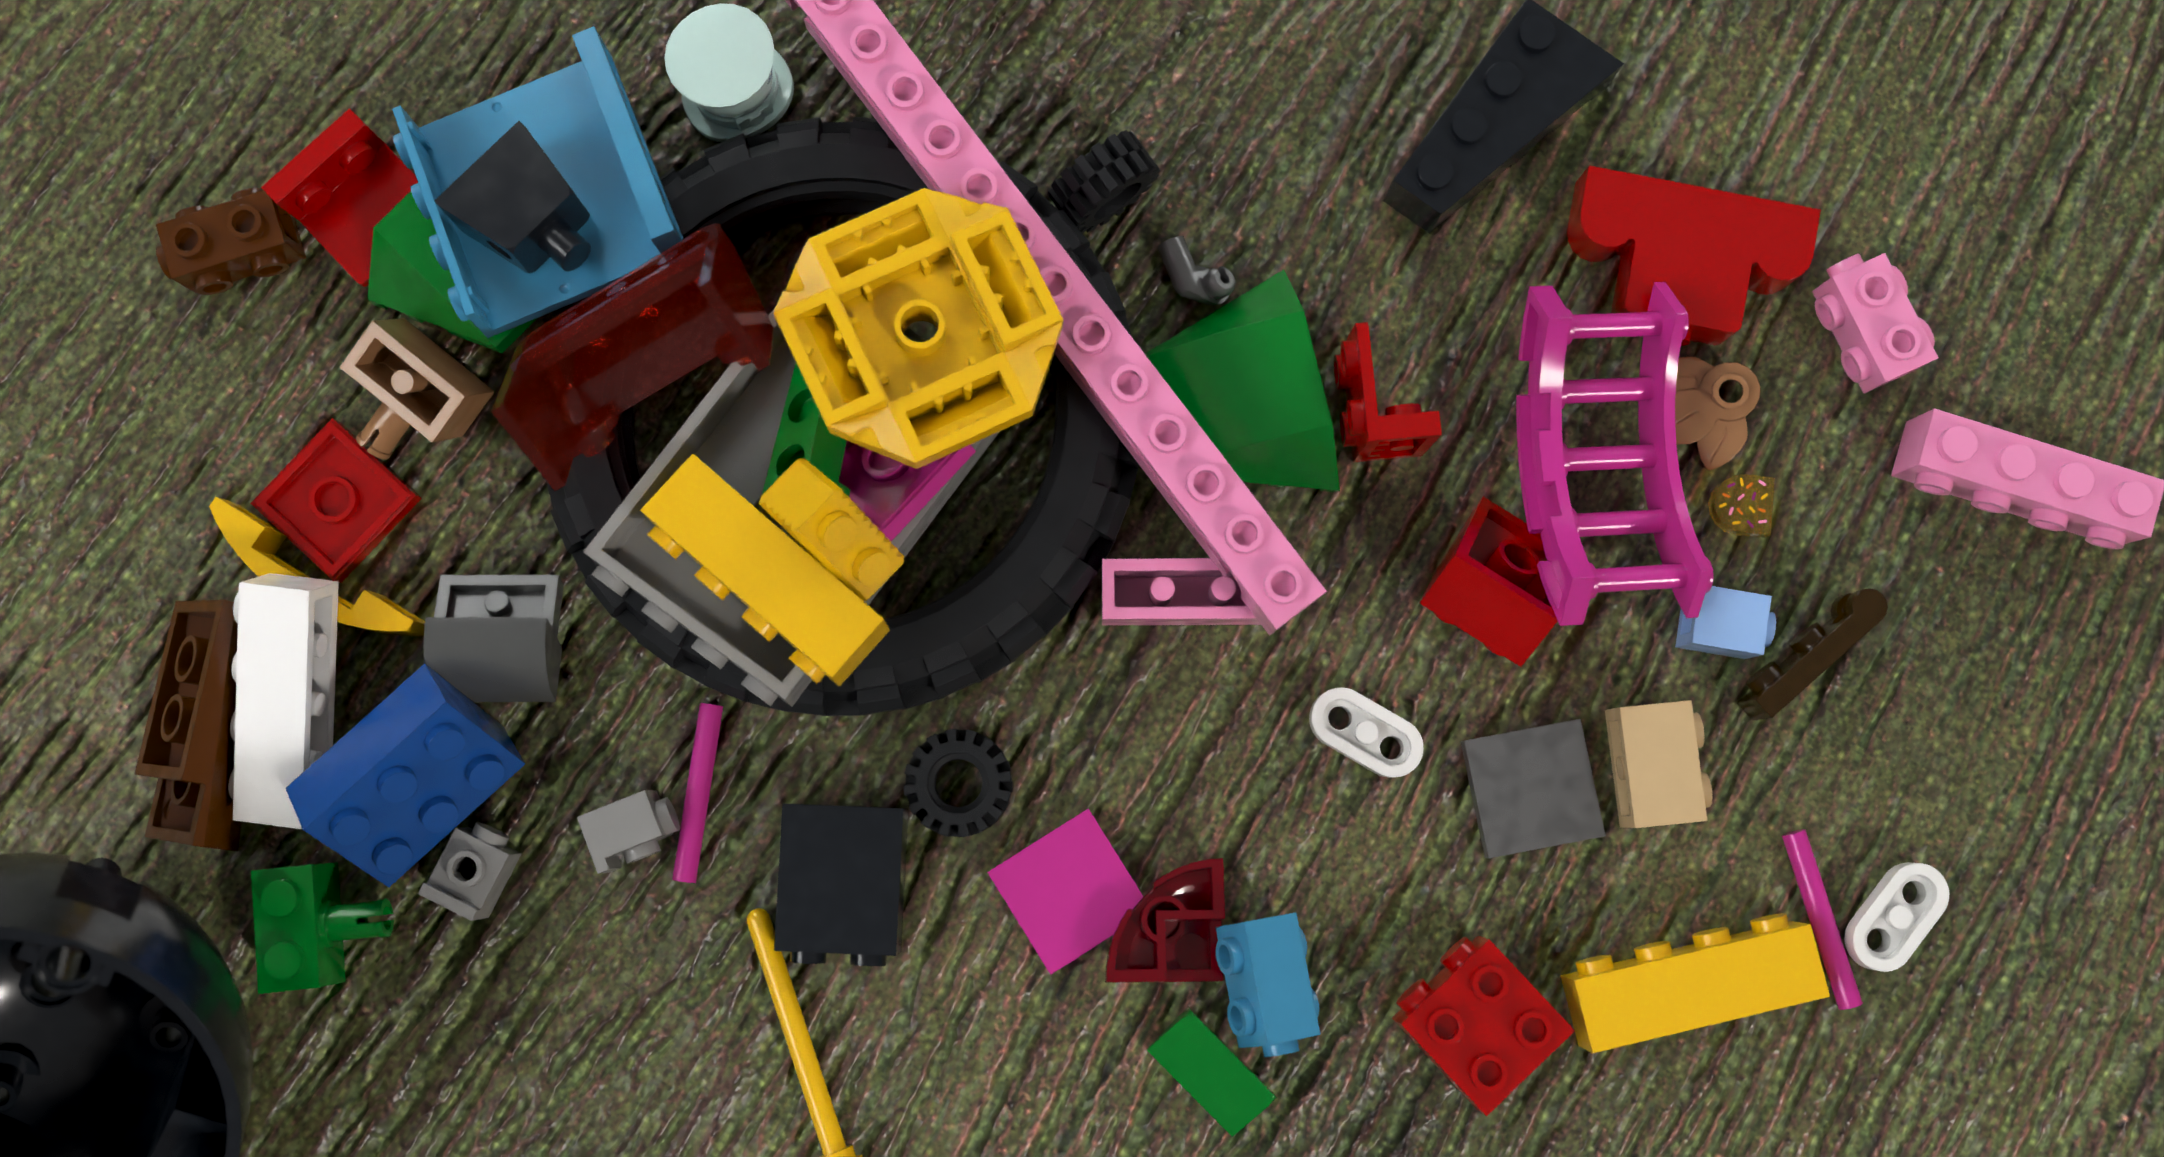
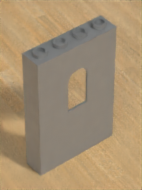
M772 311L583 552L598 564V567L591 575L621 597L629 588L648 601L641 611L664 629L672 633L677 625L680 624L697 637L691 648L713 665L722 669L729 660L748 674L741 685L758 698L772 706L779 697L792 707L812 681L811 678L788 659L796 649L779 634L769 642L741 618L748 607L730 592L722 601L694 576L702 566L686 552L683 551L675 560L647 535L655 525L640 511L692 454L697 456L753 506L760 500V497L763 495L762 491L796 363ZM908 327L904 332V335L911 341H927ZM999 432L971 444L976 452L892 540L891 543L898 548V551L904 555V558ZM884 584L867 601H864L868 606Z

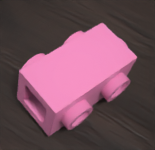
M1885 253L1866 262L1863 261L1860 254H1856L1826 269L1830 279L1812 291L1816 299L1815 311L1821 324L1827 330L1833 332L1842 350L1841 362L1848 377L1859 384L1863 394L1909 374L1939 358L1934 350L1935 340L1931 328L1922 318L1917 316L1907 297L1908 286L1903 274L1897 267L1891 265Z

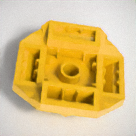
M925 188L809 238L795 265L787 288L783 291L773 311L776 322L829 433L915 469L1032 417L1063 328L1064 320L1008 208L985 202L981 205L955 195ZM918 321L929 322L938 329L935 336L925 342L911 341L904 335V332L909 325Z

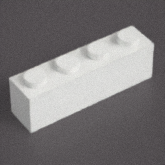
M269 573L239 582V592L233 604L234 619L238 623L237 652L234 655L231 668L233 680L236 682V710L230 722V735L233 741H235L234 769L228 784L229 795L233 799V820L302 829L285 788L333 746L339 581Z

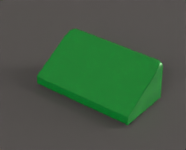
M1189 1006L1146 1049L1232 1137L1277 1098L1274 1092Z

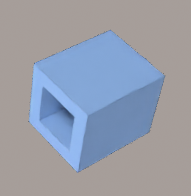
M1712 586L1710 591L1705 594L1698 618H1686L1682 609H1680L1675 648L1741 659L1764 655L1765 647L1771 645L1776 630L1775 613L1770 612L1772 596Z

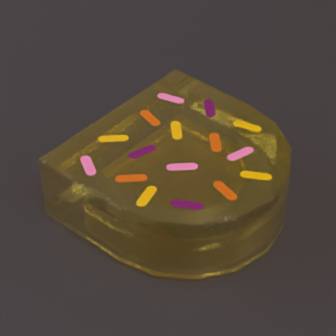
M1744 474L1734 475L1719 483L1711 492L1708 502L1709 513L1714 523L1723 531L1734 535L1760 538L1770 536L1775 478Z

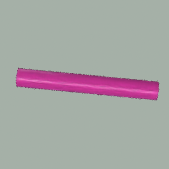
M700 703L672 877L674 881L696 883L723 713V706L706 703Z
M1806 829L1783 834L1782 839L1838 1009L1846 1010L1858 1007L1863 1002Z

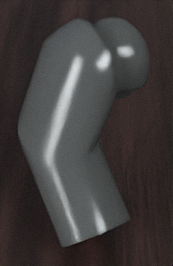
M1184 236L1170 238L1158 245L1157 249L1173 288L1180 296L1211 306L1225 302L1235 289V278L1229 269L1220 266L1218 269H1209L1195 265Z

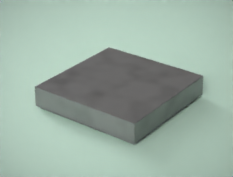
M1581 719L1461 741L1485 858H1494L1606 836Z

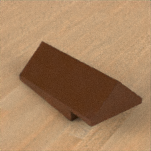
M192 600L175 602L135 770V775L158 778L145 832V837L238 852L242 821L233 820V799L230 797L228 790L229 778L234 769L235 741H233L230 735V722L236 710V682L233 680L231 668L234 655L237 652L238 623L234 619V602Z

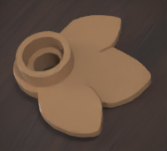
M1697 357L1679 358L1675 398L1676 443L1691 444L1697 442L1700 459L1707 470L1716 469L1729 462L1747 441L1746 416L1758 404L1761 392L1760 383L1755 373L1747 366L1735 362H1726L1714 367ZM1733 380L1740 385L1741 396L1736 402L1727 403L1721 399L1719 388L1724 381Z

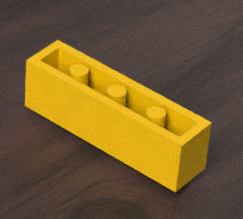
M694 454L680 466L640 510L655 525L647 533L655 543L675 560L683 551L686 552L702 566L694 576L722 601L730 592L742 601L748 609L741 618L767 641L770 642L779 634L796 650L788 659L817 684L826 675L840 687L890 631L885 620Z
M1786 913L1773 914L1750 920L1752 928L1750 931L1730 935L1728 927L1713 928L1692 934L1694 944L1672 949L1670 941H1660L1635 947L1634 953L1636 958L1613 963L1611 955H1601L1575 962L1577 972L1560 976L1578 1046L1591 1053H1596L1830 997L1811 924L1788 921Z

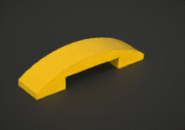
M215 496L209 508L219 529L236 554L258 577L273 573L311 578L275 555L286 539V536L276 527L241 505ZM363 590L355 604L338 595L337 622L390 635L424 636L425 621L384 595Z

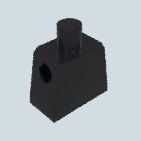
M520 121L512 126L434 200L463 233L526 273L535 272L549 258L554 260L564 271H572L581 266L590 254L591 245L577 232L588 221L590 213L528 129Z

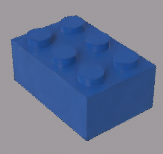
M423 664L285 789L305 832L387 887H390L525 765V762L503 725L429 666Z

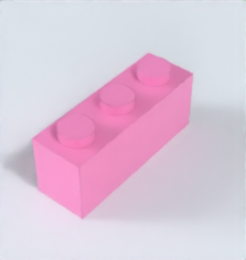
M1211 558L1102 559V625H1261L1240 598L1242 591L1232 573L1224 577Z

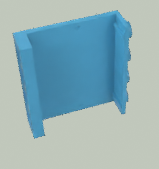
M594 26L572 35L582 60L576 64L422 127L416 125L401 105L392 109L400 133L393 135L395 147L406 167L414 169L418 183L411 185L413 198L422 215L427 220L431 218L436 231L435 235L429 237L430 246L443 270H450L455 286L447 289L450 302L461 321L470 320L487 338L690 255L613 57ZM518 121L528 129L590 213L588 221L577 232L591 245V251L585 262L575 270L564 271L554 260L549 258L535 272L526 273L463 233L434 201Z

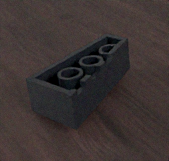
M1525 0L1394 178L1383 201L1430 234L1485 189L1498 175L1508 167H1512L1525 156L1538 142L1570 119L1589 100H1593L1604 91L1624 63L1535 1Z

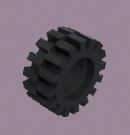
M1125 130L1121 131L1117 136L1113 134L1107 137L1104 144L1101 145L1099 142L1091 147V152L1085 156L1081 154L1074 160L1075 164L1072 167H1066L1060 173L1062 177L1054 180L1051 185L1052 188L1048 190V195L1057 209L1064 210L1082 234L1085 231L1088 233L1093 231L1098 224L1102 226L1109 222L1113 215L1116 214L1118 216L1124 212V208L1128 204H1134L1140 198L1139 195L1148 191L1152 186L1151 183L1157 180L1160 168L1131 130L1129 132Z
M949 729L928 737L927 741L918 746L912 753L913 757L910 763L906 765L904 772L906 774V783L903 785L904 795H907L910 804L908 806L912 814L916 815L921 821L920 823L926 828L947 837L972 836L994 825L1006 811L1010 803L1011 793L1013 792L1012 770L1003 751L989 738L967 729ZM961 759L969 761L977 767L982 777V789L977 799L971 804L963 807H954L945 803L938 795L936 778L938 772L946 763Z

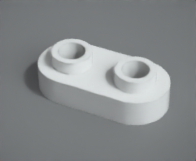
M1334 688L1328 690L1314 701L1310 709V727L1318 740L1379 776L1395 778L1407 775L1418 766L1422 759L1423 740L1416 727L1352 689ZM1334 707L1343 708L1348 713V725L1342 730L1333 728L1329 723L1328 715ZM1386 737L1395 738L1400 745V753L1393 760L1385 758L1380 751V744Z
M1901 863L1888 870L1846 927L1844 940L1850 957L1860 966L1876 971L1888 972L1903 966L1947 908L1949 888L1943 875L1934 867L1923 863ZM1908 882H1912L1917 890L1916 898L1911 903H1907L1902 894L1903 887ZM1876 928L1881 934L1882 941L1876 950H1871L1867 944V936L1871 930Z

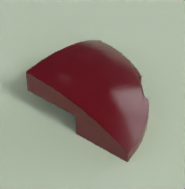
M1223 858L1193 862L1163 875L1152 883V890L1133 909L1126 910L1115 930L1109 947L1105 983L1224 981L1223 973L1216 960L1218 938L1215 928L1222 926V920L1225 919Z

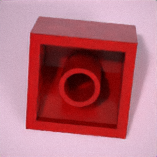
M1483 496L1434 572L1420 604L1433 611L1443 622L1455 625L1482 642L1492 653L1504 656L1522 667L1558 622L1554 610L1549 603L1537 568V564L1540 561H1547L1541 534H1529L1527 523Z

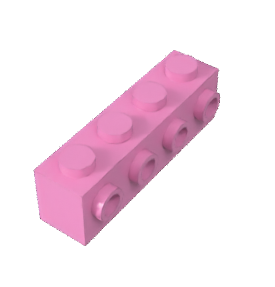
M1935 408L1906 422L1891 474L1892 477L1914 483V487L1920 491L1935 495H1953L1971 501V505L1980 510L2014 514L2028 519V523L2035 527L2078 534L2086 537V542L2108 549H2122L2124 544L2147 539L2152 536L2164 491L2163 479Z

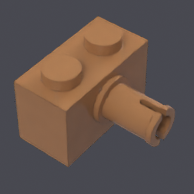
M405 318L373 320L340 366L344 372L382 402L364 429L356 436V441L361 447H365L369 441L372 442L367 452L380 459L390 458L393 454L392 451L410 426L432 443L463 437L495 392Z

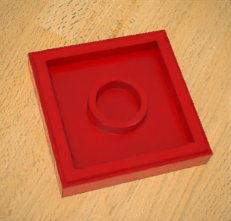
M332 418L250 504L333 581L342 583L422 498L383 461L368 453L366 446L361 447L356 441V436L342 423Z

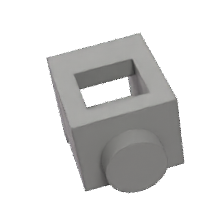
M643 790L577 817L597 874L613 872L622 868L619 859L621 855H624L626 864L660 852L661 849L658 841L674 835V832L680 830L679 820L668 797L660 799L657 790Z
M476 822L473 829L470 827L455 828L428 882L422 884L418 894L470 921L489 918L522 853L506 846L510 837L489 825ZM467 857L473 859L477 867L476 874L470 880L465 879L460 873Z

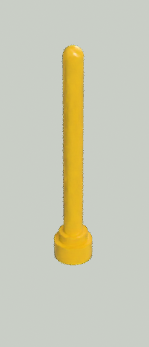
M756 908L748 914L747 925L823 1155L820 1157H863L862 1154L856 1155L853 1145L846 1146L782 951H774L775 930L771 917L766 910Z

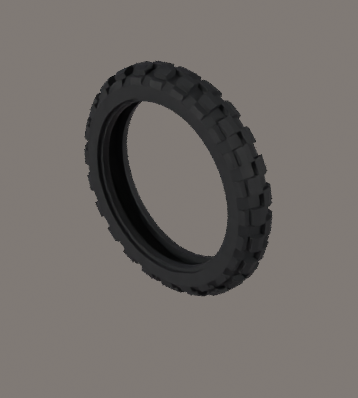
M820 117L778 123L777 130L748 138L742 133L704 149L706 156L678 172L672 168L660 177L690 255L557 310L552 323L556 326L549 354L542 357L536 399L541 403L540 432L536 434L541 478L546 480L553 506L550 512L567 552L572 554L586 579L585 583L604 608L637 639L638 643L670 667L686 674L704 686L745 702L785 712L822 716H862L899 709L904 710L943 699L947 695L983 681L1013 663L1016 658L1041 638H1044L1071 611L1091 581L1095 579L1102 566V559H1106L1116 541L1129 507L1139 467L1137 461L1055 354L1049 366L1055 394L1053 443L1044 478L1036 498L1021 525L1004 548L982 570L963 585L930 604L905 614L884 619L890 631L840 687L825 675L818 684L812 680L792 707L779 697L770 706L741 685L748 674L728 660L723 668L719 669L693 650L691 646L697 637L678 624L673 632L670 633L644 614L641 610L648 601L629 588L621 597L591 575L598 567V564L583 551L641 479L634 441V410L638 383L645 358L655 334L667 313L685 289L707 267L725 253L768 230L809 218L829 215H864L920 189H928L880 124L873 118L854 117L853 122L822 123ZM999 162L998 164L1131 335L1126 318V310L1109 273L1104 271L1091 250L1090 242L1064 210H1058L1038 191L1036 184L1005 162Z

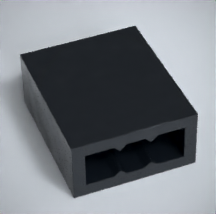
M782 804L774 951H789L790 962L803 964L826 963L827 953L850 954V965L886 966L887 956H897L901 952L908 808Z

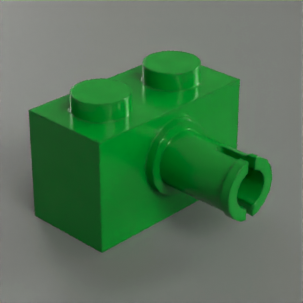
M338 862L251 871L258 994L320 988L346 982L343 941L374 937L388 938L392 934L394 920L368 921V917L393 914L389 899L380 898L376 901L341 904Z

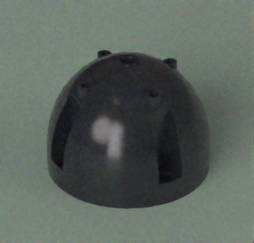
M39 852L0 854V1157H239L249 1116L252 1094V1044L245 1004L235 979L215 943L198 922L175 901L145 881H141L138 884L122 877L120 867L110 859L96 858L83 864L71 861V856Z

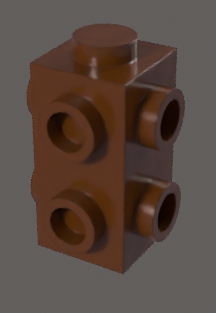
M262 188L240 190L231 196L230 201L212 207L191 206L184 208L175 214L174 219L156 224L161 245L156 248V255L164 274L169 279L201 295L225 292L233 287L234 281L252 275L256 277H270L281 274L288 270V264L306 259L295 218L278 206Z

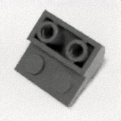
M440 575L434 617H426L424 663L473 702H556L562 647L557 638L564 588L560 576Z

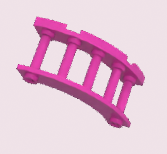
M1654 282L1647 312L1573 315L1571 310L1565 307L1553 286H1529L1518 359L1520 361H1530L1528 394L1517 395L1518 463L1529 534H1541L1547 561H1540L1537 564V568L1549 603L1560 626L1583 625L1590 599H1594L1597 593L1672 588L1685 617L1698 618L1705 594L1710 591L1713 584L1712 564L1703 553L1689 516L1677 455L1675 428L1676 379L1681 343L1687 335L1689 319L1686 308L1679 302L1666 282ZM1643 336L1639 377L1564 379L1567 345L1573 339ZM1638 401L1640 445L1567 448L1563 442L1562 409L1565 404ZM1642 468L1648 510L1576 513L1575 509L1572 508L1566 480L1568 472ZM1653 533L1662 565L1595 568L1588 561L1580 537Z

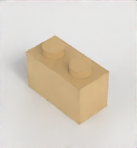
M1692 700L1605 710L1620 828H1643L1708 821L1706 808L1712 805V787L1707 773L1701 772L1698 748H1702L1704 745V727L1699 713H1693Z

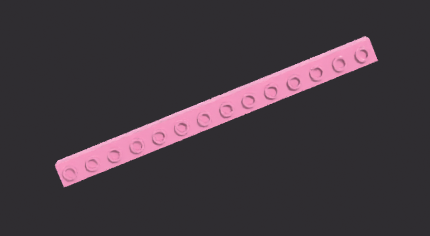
M785 0L793 11L798 7L807 15L804 18V22L809 33L928 189L955 195L981 205L985 202L1009 209L1064 319L1063 328L1054 354L1224 577L1232 573L1242 591L1240 598L1269 636L1327 592L876 3L873 0Z

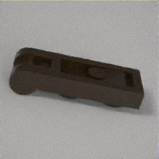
M1869 588L1836 598L1830 610L1832 619L1823 627L1818 623H1814L1797 635L1789 644L1794 652L1779 666L1772 661L1752 675L1746 682L1751 691L1740 699L1737 704L1752 720L1773 718L1885 617L1888 605L1884 595L1878 590Z

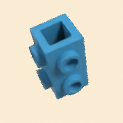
M1297 913L1215 927L1218 938L1216 960L1220 970L1225 975L1230 1001L1227 1008V1017L1230 1028L1237 1037L1238 1048L1262 1047L1264 1057H1273L1300 1051L1298 1039L1321 1035L1317 1019L1319 1016V1002L1310 984L1305 959L1307 941L1302 929L1299 927Z

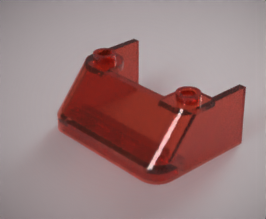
M715 223L698 230L546 322L529 334L517 346L491 412L554 491L566 485L574 457L581 453L585 457L594 456L604 450L614 440L615 434L612 430L618 422L620 413L717 356L723 364L736 361L739 366L753 363L758 371L770 365L773 325L733 243L721 226Z

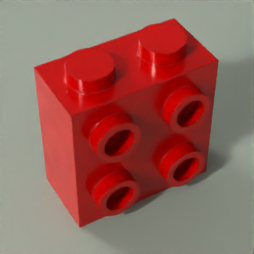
M1477 936L1474 940L1470 941L1467 937H1463L1442 956L1440 962L1445 967L1429 983L1421 978L1399 997L1396 1004L1401 1009L1392 1019L1466 1099L1487 1117L1575 1030L1490 939Z

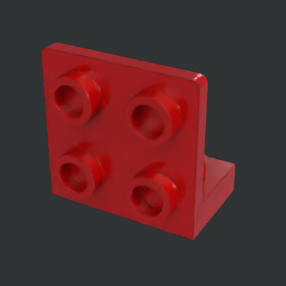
M349 108L261 188L278 206L296 218L358 284L366 287L369 285L373 227L411 191V185L418 183L416 175L406 167L388 145Z
M1368 322L1355 323L1347 340L1341 342V354L1334 355L1333 361L1336 389H1346L1347 412H1340L1339 418L1342 446H1352L1353 462L1423 456L1442 435L1439 411L1422 412L1420 404L1410 403L1385 408V415L1378 416Z

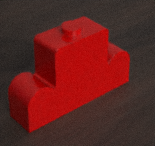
M1589 165L1575 183L1567 227V240L1572 251L1580 258L1589 262H1603L1612 258L1615 254L1620 256L1611 313L1647 312L1654 282H1666L1688 313V332L1685 339L1682 340L1681 346L1690 344V341L1719 345L1741 329L1748 289L1760 295L1774 294L1798 279L1810 267L1814 255L1821 209Z

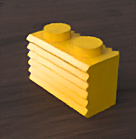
M797 459L760 497L759 504L801 547L863 601H867L904 562V555L871 522V519L850 500V497L838 485L806 459Z

